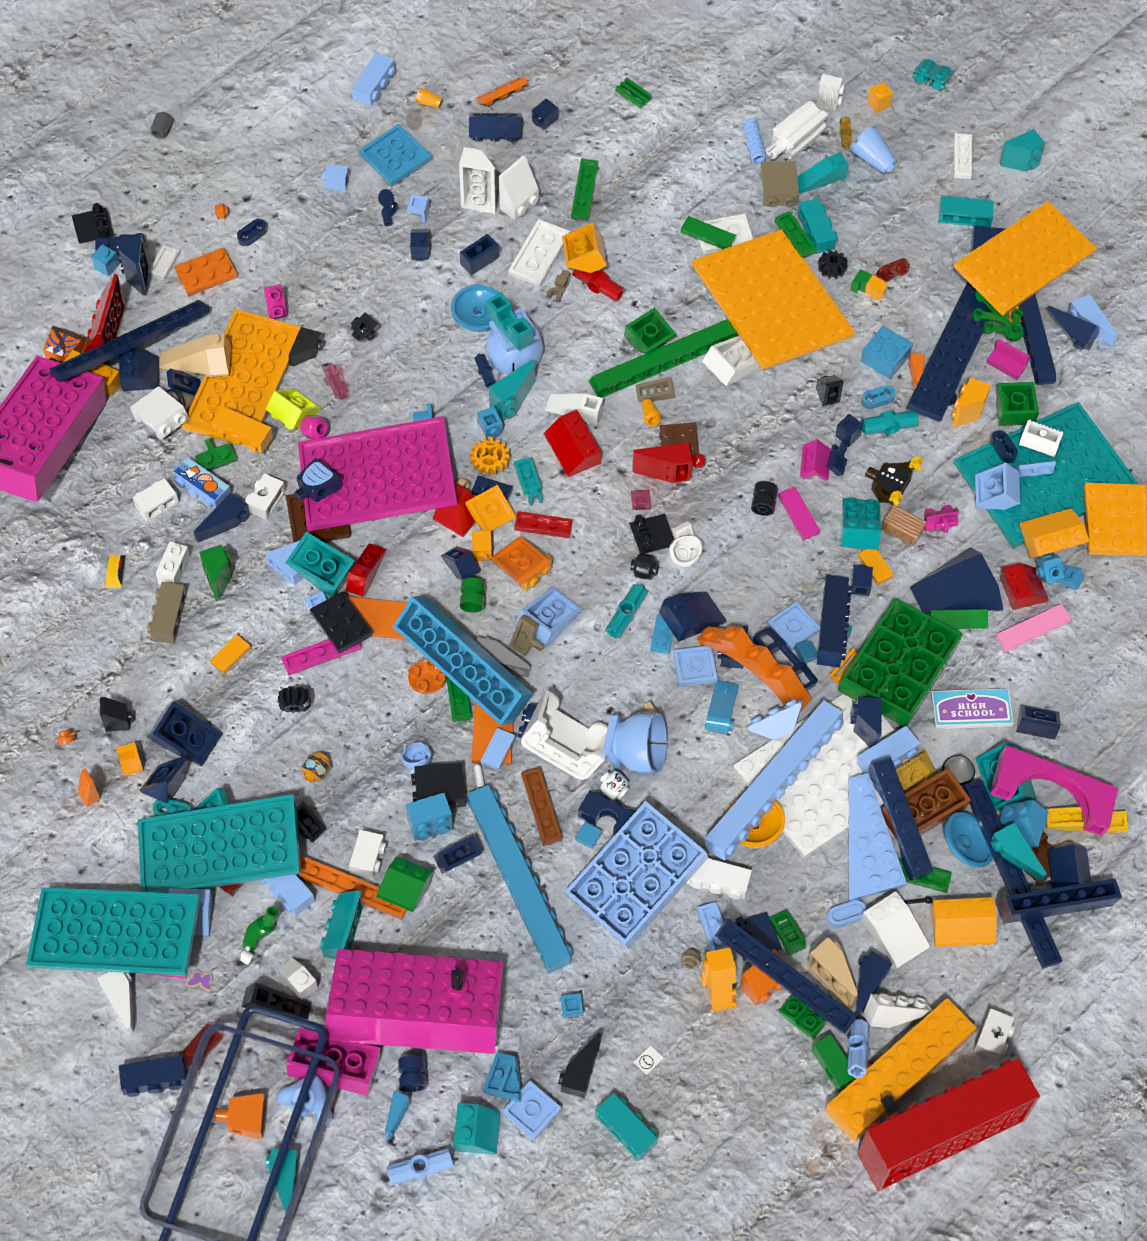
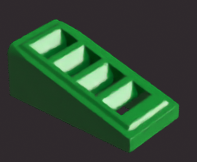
M788 910L769 917L776 934L789 956L806 948V940ZM785 919L788 920L787 922H784V923L778 925L779 922H781V921H783V920H785Z

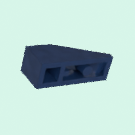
M1049 305L1047 309L1051 317L1074 344V347L1089 351L1099 334L1097 325Z
M230 492L193 531L195 540L199 543L238 527L241 522H245L249 517L248 504Z
M872 950L868 956L864 954L858 964L861 967L858 973V995L854 1014L857 1019L865 1009L870 995L875 994L893 964Z

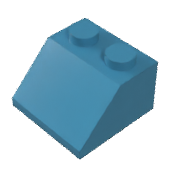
M1034 800L1006 804L1002 809L1000 821L1003 828L1015 823L1030 848L1038 847L1049 811Z

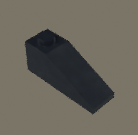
M255 982L246 987L241 1007L247 1008L252 1005H260L307 1020L312 1003Z
M597 1033L566 1066L565 1073H560L558 1084L561 1085L562 1093L585 1099L602 1041L601 1033Z

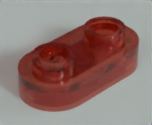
M901 258L882 266L876 272V276L888 282L896 276L905 275L909 271L910 264L906 258Z

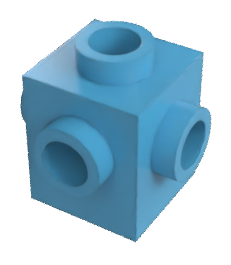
M1049 553L1036 557V575L1039 579L1047 584H1054L1058 580L1064 579L1063 572L1065 571V566L1060 556L1055 553Z

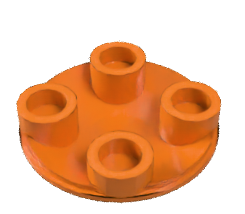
M428 659L417 662L408 670L410 686L421 694L437 692L444 686L447 679L446 675Z

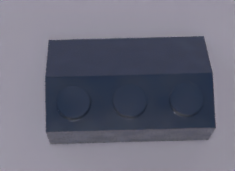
M470 113L469 138H473L474 141H482L483 138H490L491 141H499L500 138H507L508 141H517V138H521V113Z
M120 234L119 242H116V252L119 253V263H122L121 272L125 274L126 281L143 296H147L149 265L142 235Z

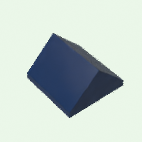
M1020 704L1016 732L1055 740L1061 726L1059 712Z
M184 756L158 765L140 788V792L167 804L186 779L187 758Z
M1071 844L1047 851L1052 888L1091 882L1086 848Z

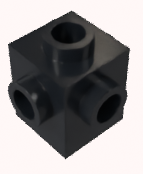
M364 312L360 318L357 316L351 322L352 326L350 327L353 332L351 335L358 342L361 340L365 343L367 340L371 341L376 336L379 324Z

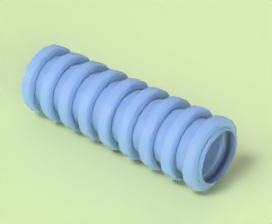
M754 118L744 121L743 127L751 161L759 164L766 160V152L758 121Z

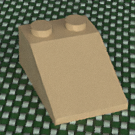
M827 937L810 953L807 968L851 1010L854 1007L858 993L841 946L836 941H832Z

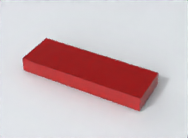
M517 511L514 531L570 539L573 519Z

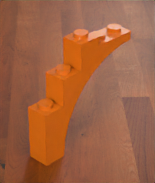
M730 625L726 629L708 626L697 638L700 645L722 652L749 669L774 692L784 706H786V702L792 699H796V701L802 699L804 701L802 711L812 698L791 666L778 664L768 648L753 644L742 627Z

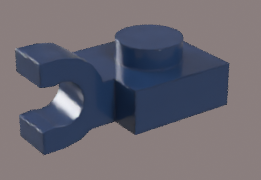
M844 442L840 443V447L836 444L832 445L826 466L837 476L844 475L847 463L844 454L847 451L848 445Z

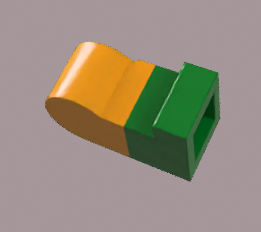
M860 269L852 281L850 291L857 293L860 290L870 295L874 300H881L885 296L887 285L882 279Z

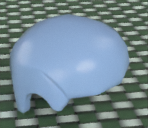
M417 742L405 746L400 757L408 769L415 771L414 766H425L430 763L432 752L427 745Z

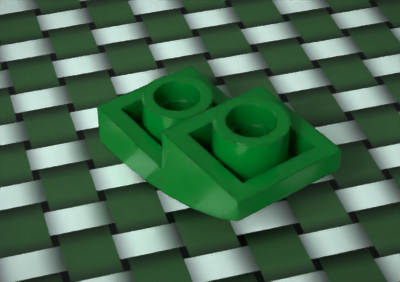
M793 996L779 1010V1013L813 1040L826 1025L825 1020L809 1011L806 1005Z

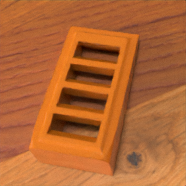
M910 354L909 368L914 390L923 374L924 354Z
M84 768L80 774L78 793L85 805L90 806L99 801L100 796L93 779L87 769Z

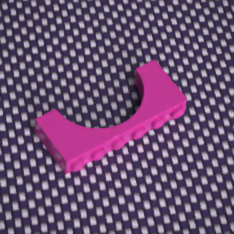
M1006 746L1000 753L990 794L1009 801L1016 793L1017 787L1020 784L1033 779L1049 780L1064 787L1077 800L1083 813V830L1102 837L1110 829L1118 788L1111 786L1109 783L1093 779L1091 776L1077 773L1073 769L1059 766L1052 761L1038 758L1034 754L1020 751L1016 747Z

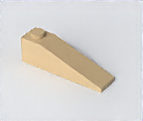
M225 333L206 335L161 352L159 368L161 370L172 368L180 372L187 371L193 375L200 373L205 374L206 377L229 375L231 345Z

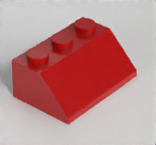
M577 410L560 416L544 432V437L567 477L601 464V450Z

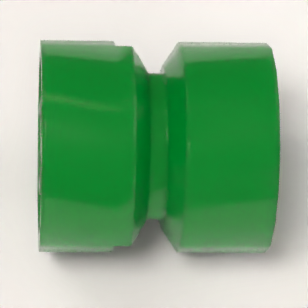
M470 577L463 579L460 589L462 593L460 596V609L470 613L482 611L485 601V582L479 578Z

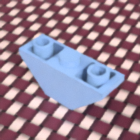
M792 699L786 702V706L781 709L775 707L768 711V715L764 717L759 715L751 719V723L747 728L751 732L774 740L781 738L795 729L804 701L802 699L798 701Z

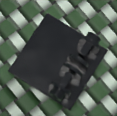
M99 203L93 204L92 211L72 215L79 244L94 241L95 238L113 236L107 209L103 208Z
M665 513L649 518L637 515L634 522L629 523L640 554L669 548L670 544L674 541Z

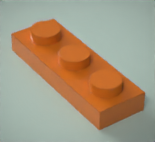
M518 77L476 97L477 103L488 106L494 103L496 98L502 99L509 96L508 93L511 91L517 92L522 90L523 86L528 84L526 77Z

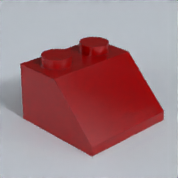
M1023 563L1003 567L1000 581L1012 610L1049 601L1041 579L1036 575L1035 567Z

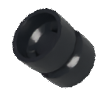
M760 481L754 485L751 504L752 512L761 516H769L775 512V500L778 493L777 485L768 481Z

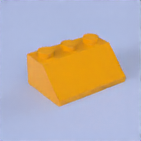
M594 222L562 236L567 267L592 273L600 271L607 266L603 237Z
M1071 508L1019 523L1030 559L1090 542L1084 523Z
M994 897L933 900L930 914L935 947L996 944L997 915Z

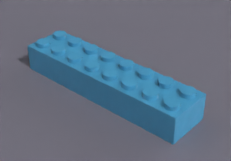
M424 595L412 596L392 626L501 726L512 724L533 694Z

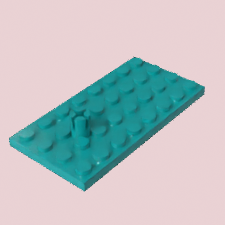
M294 794L138 819L141 892L169 893V889H207L301 874L296 798Z
M42 887L26 966L28 968L187 976L201 897L199 894Z

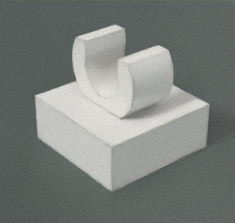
M688 521L671 529L674 540L685 535L694 536L692 525Z

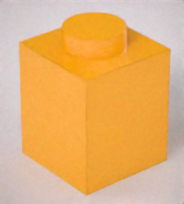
M885 82L879 83L869 88L867 102L878 113L891 107L893 93Z
M472 531L474 560H492L491 531Z

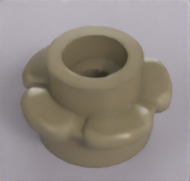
M686 951L685 955L681 957L682 963L688 969H695L701 965V957L694 951Z

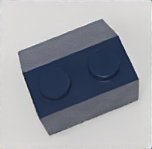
M133 348L129 352L119 355V374L123 392L150 390L159 386L158 356L139 348Z
M858 697L856 704L852 706L850 724H853V732L870 748L879 743L882 734V698Z

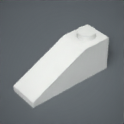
M107 972L97 979L129 1035L133 1034L132 988L129 982L132 979L129 973Z

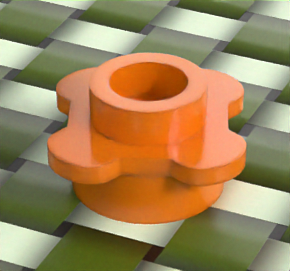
M69 729L58 733L59 737L54 738V740H59L60 745L70 743L75 740L74 734L77 732H70Z

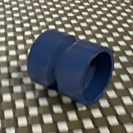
M416 1055L399 1058L398 1072L402 1074L399 1078V1090L403 1092L425 1090L426 1077L422 1074L425 1072V1058Z

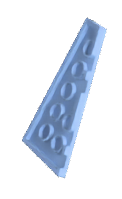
M866 773L849 778L848 902L904 887L907 884L869 774Z

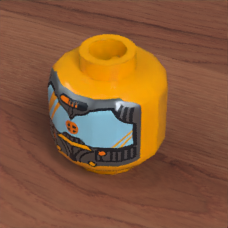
M318 752L310 754L301 766L304 779L311 783L314 781L321 782L331 768L329 759Z

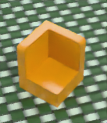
M135 742L116 747L124 776L144 771Z

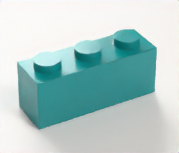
M941 195L938 223L991 227L994 201Z
M819 198L800 202L797 214L807 236L817 248L815 254L827 252L829 249L834 250L836 242H838V235L832 229V222L826 215L824 204H821Z
M613 1093L595 1110V1117L640 1161L657 1145V1133L652 1127H646L642 1123L643 1119L636 1111L632 1112L627 1107V1102L621 1096L617 1097Z

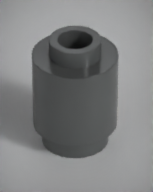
M156 113L150 128L151 134L154 137L162 139L167 135L172 123V118L168 113Z

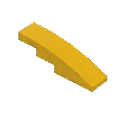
M1080 807L1046 809L1049 811L1047 829L1090 833L1083 830L1084 818ZM1114 811L1110 829L1106 833L1128 832L1127 811Z

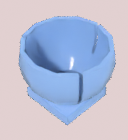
M522 308L513 311L517 319L523 317L533 328V342L519 351L493 320L490 321L491 329L485 348L489 363L499 373L506 375L512 373L513 362L515 370H517L532 359H534L535 367H537L541 360L544 346L540 331L531 323Z
M651 711L638 712L623 722L618 715H610L603 751L613 768L622 769V766L625 765L636 774L646 776L657 775L662 770L666 759L667 744H648V742H667V729L663 716Z

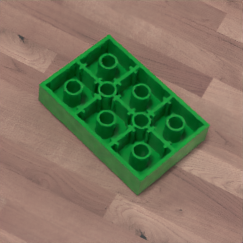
M894 598L842 677L838 691L857 701L858 697L882 698V715L903 727H908L958 648L963 633Z

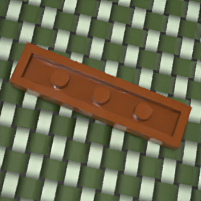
M536 768L521 772L542 845L545 846L562 841L541 769Z

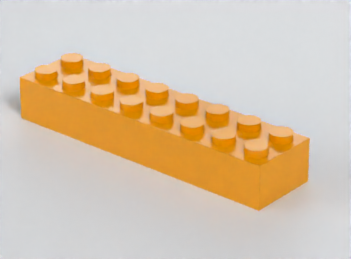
M946 998L874 1062L862 1078H856L828 1103L825 1112L855 1143L867 1132L868 1126L878 1122L887 1114L880 1102L881 1099L887 1095H892L897 1105L974 1035L977 1027Z

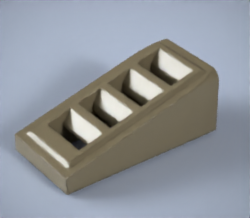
M671 377L635 385L638 402H643L646 399L657 401L676 398ZM646 389V395L643 396L642 390Z

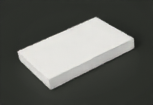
M745 214L703 221L735 234L736 239L732 246L753 239ZM698 239L703 255L723 250Z

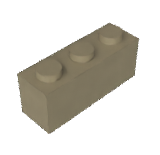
M161 582L160 589L157 588L156 605H153L151 612L153 619L152 622L148 623L147 633L150 634L152 641L175 644L186 598V590L183 584Z

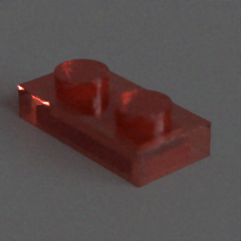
M208 1024L199 1031L179 1054L182 1055L184 1061L190 1066L201 1036L210 1026ZM219 1032L211 1035L200 1064L223 1039Z

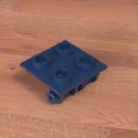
M767 912L744 919L743 916L735 919V924L770 951L782 949Z

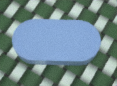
M852 900L832 907L827 915L828 923L835 928H840L861 921L863 912L867 910V907L860 900Z

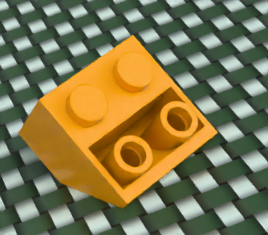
M973 378L969 379L968 384L964 383L960 392L961 395L957 398L954 406L955 409L951 417L954 418L952 426L957 427L980 418L991 385Z

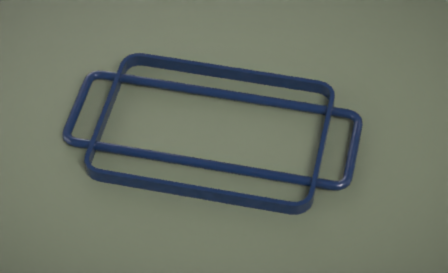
M252 1005L243 1011L236 1028L215 1024L209 1026L204 1031L140 1201V1212L144 1219L163 1227L158 1241H168L171 1230L204 1241H220L174 1226V1222L242 1037L311 1058L247 1241H256L319 1061L330 1063L334 1068V1077L276 1239V1241L285 1240L341 1080L339 1065L333 1059L322 1055L327 1041V1033L322 1025L267 1007ZM257 1013L316 1031L319 1038L314 1052L244 1031L250 1015ZM217 1031L233 1033L234 1036L165 1222L153 1219L148 1213V1203L211 1035Z

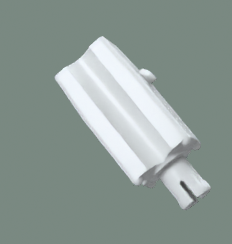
M808 101L773 128L772 144L766 148V155L774 160L783 152L789 160L793 159L826 129L824 121L827 119L828 114L824 110H819L812 101Z

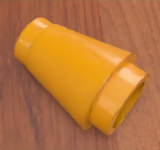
M420 88L416 101L421 105L439 108L442 98H439V96L426 88Z
M651 399L644 400L642 402L644 422L648 426L658 425L661 421L660 412Z

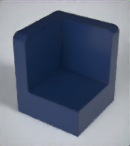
M849 413L837 424L835 436L850 447L861 436L863 423Z

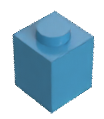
M103 244L91 256L94 269L108 277L119 266L117 253Z

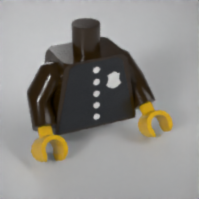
M916 456L911 461L903 463L885 462L880 470L869 467L865 477L874 480L871 490L878 501L898 506L899 500H903L902 495L911 481L912 470L920 471L921 466L919 464H923V461L920 457Z

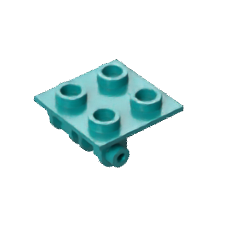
M924 59L913 70L912 78L917 82L924 83V85L931 78L929 87L932 86V88L940 91L945 89V83L955 71L951 70L948 66L938 65L931 59Z

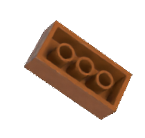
M949 768L905 793L920 836L946 821L954 813L966 809L971 801ZM884 806L881 811L885 823L897 839L891 818Z

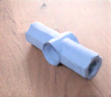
M862 1019L855 1020L851 1024V1034L847 1041L849 1047L847 1071L849 1075L855 1078H862L867 1073V1063L871 1055L869 1050L870 1025Z
M445 1149L424 1156L416 1155L410 1160L393 1164L386 1168L392 1186L413 1179H424L430 1174L453 1168L449 1150ZM418 1163L425 1165L422 1171H416L414 1167Z

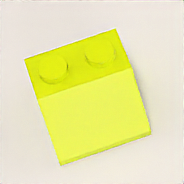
M295 388L274 391L265 410L271 413L273 418L282 421L285 427L294 430L300 428L301 422L306 416L316 415L321 410V407Z

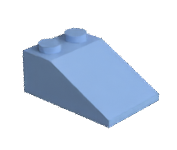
M552 587L521 610L514 626H517L519 618L524 614L539 624L536 640L544 644L545 648L579 615L582 608L555 587Z

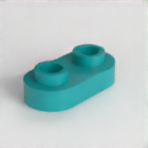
M171 799L167 804L156 800L153 804L155 816L192 811L188 804ZM163 808L167 809L165 812H160Z

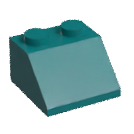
M1032 129L1005 142L999 164L1003 167L1024 172L1035 169L1040 165L1046 143L1035 129Z
M457 1103L453 1142L454 1151L496 1155L500 1112L479 1104Z

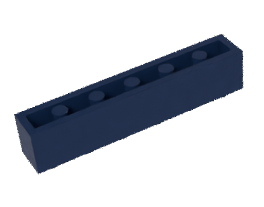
M826 575L817 665L840 668L841 660L846 658L847 649L843 647L847 646L848 636H844V634L847 635L849 623L845 622L849 621L850 611L848 610L851 603V598L847 597H851L852 586H848L849 578Z
M1115 878L1005 896L997 906L1003 924L1110 907L1119 901L1122 895Z

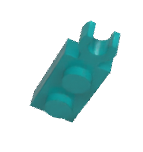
M532 457L514 461V468L523 495H528L529 505H533L532 499L537 498L539 503H542V495L539 493L542 491V487Z

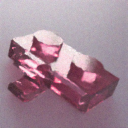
M328 362L321 365L326 376L323 380L326 385H330L335 398L339 400L346 398L345 392L347 389L342 381L340 382L338 378L339 371L337 367Z

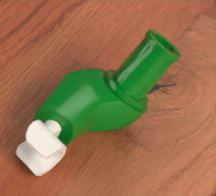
M268 907L264 916L259 917L247 927L242 947L245 949L240 956V960L248 965L254 957L249 951H254L259 940L274 931L276 927L275 920L279 915L277 908Z

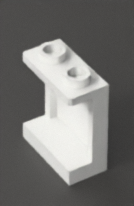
M159 386L130 407L135 420L139 423L143 421L155 431L160 440L189 419L184 406Z

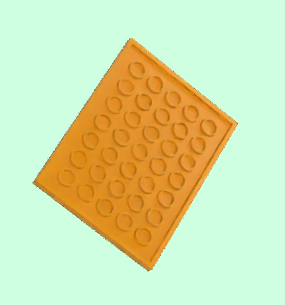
M782 229L692 260L691 265L762 370L852 338L855 335V331L807 262L796 251Z

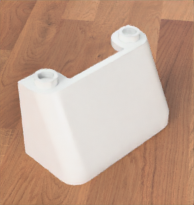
M546 690L541 696L525 729L521 744L529 751L575 778L587 779L605 760L606 755L603 751L608 726L598 722L592 724L589 728L581 725L556 710L560 703L559 698Z

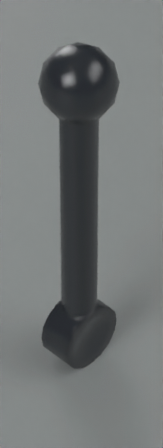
M927 896L924 899H913L903 901L905 902V904L924 902L926 904H930L932 902V898L930 896Z

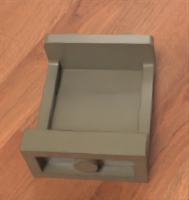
M796 161L761 162L760 178H762L763 206L798 205L799 188Z

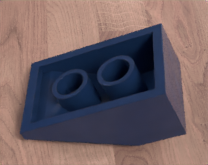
M707 592L674 595L664 599L659 610L660 615L678 642L702 633L708 626L717 627L726 623V619Z
M172 701L166 706L147 738L180 757L185 756L188 761L201 767L222 733Z

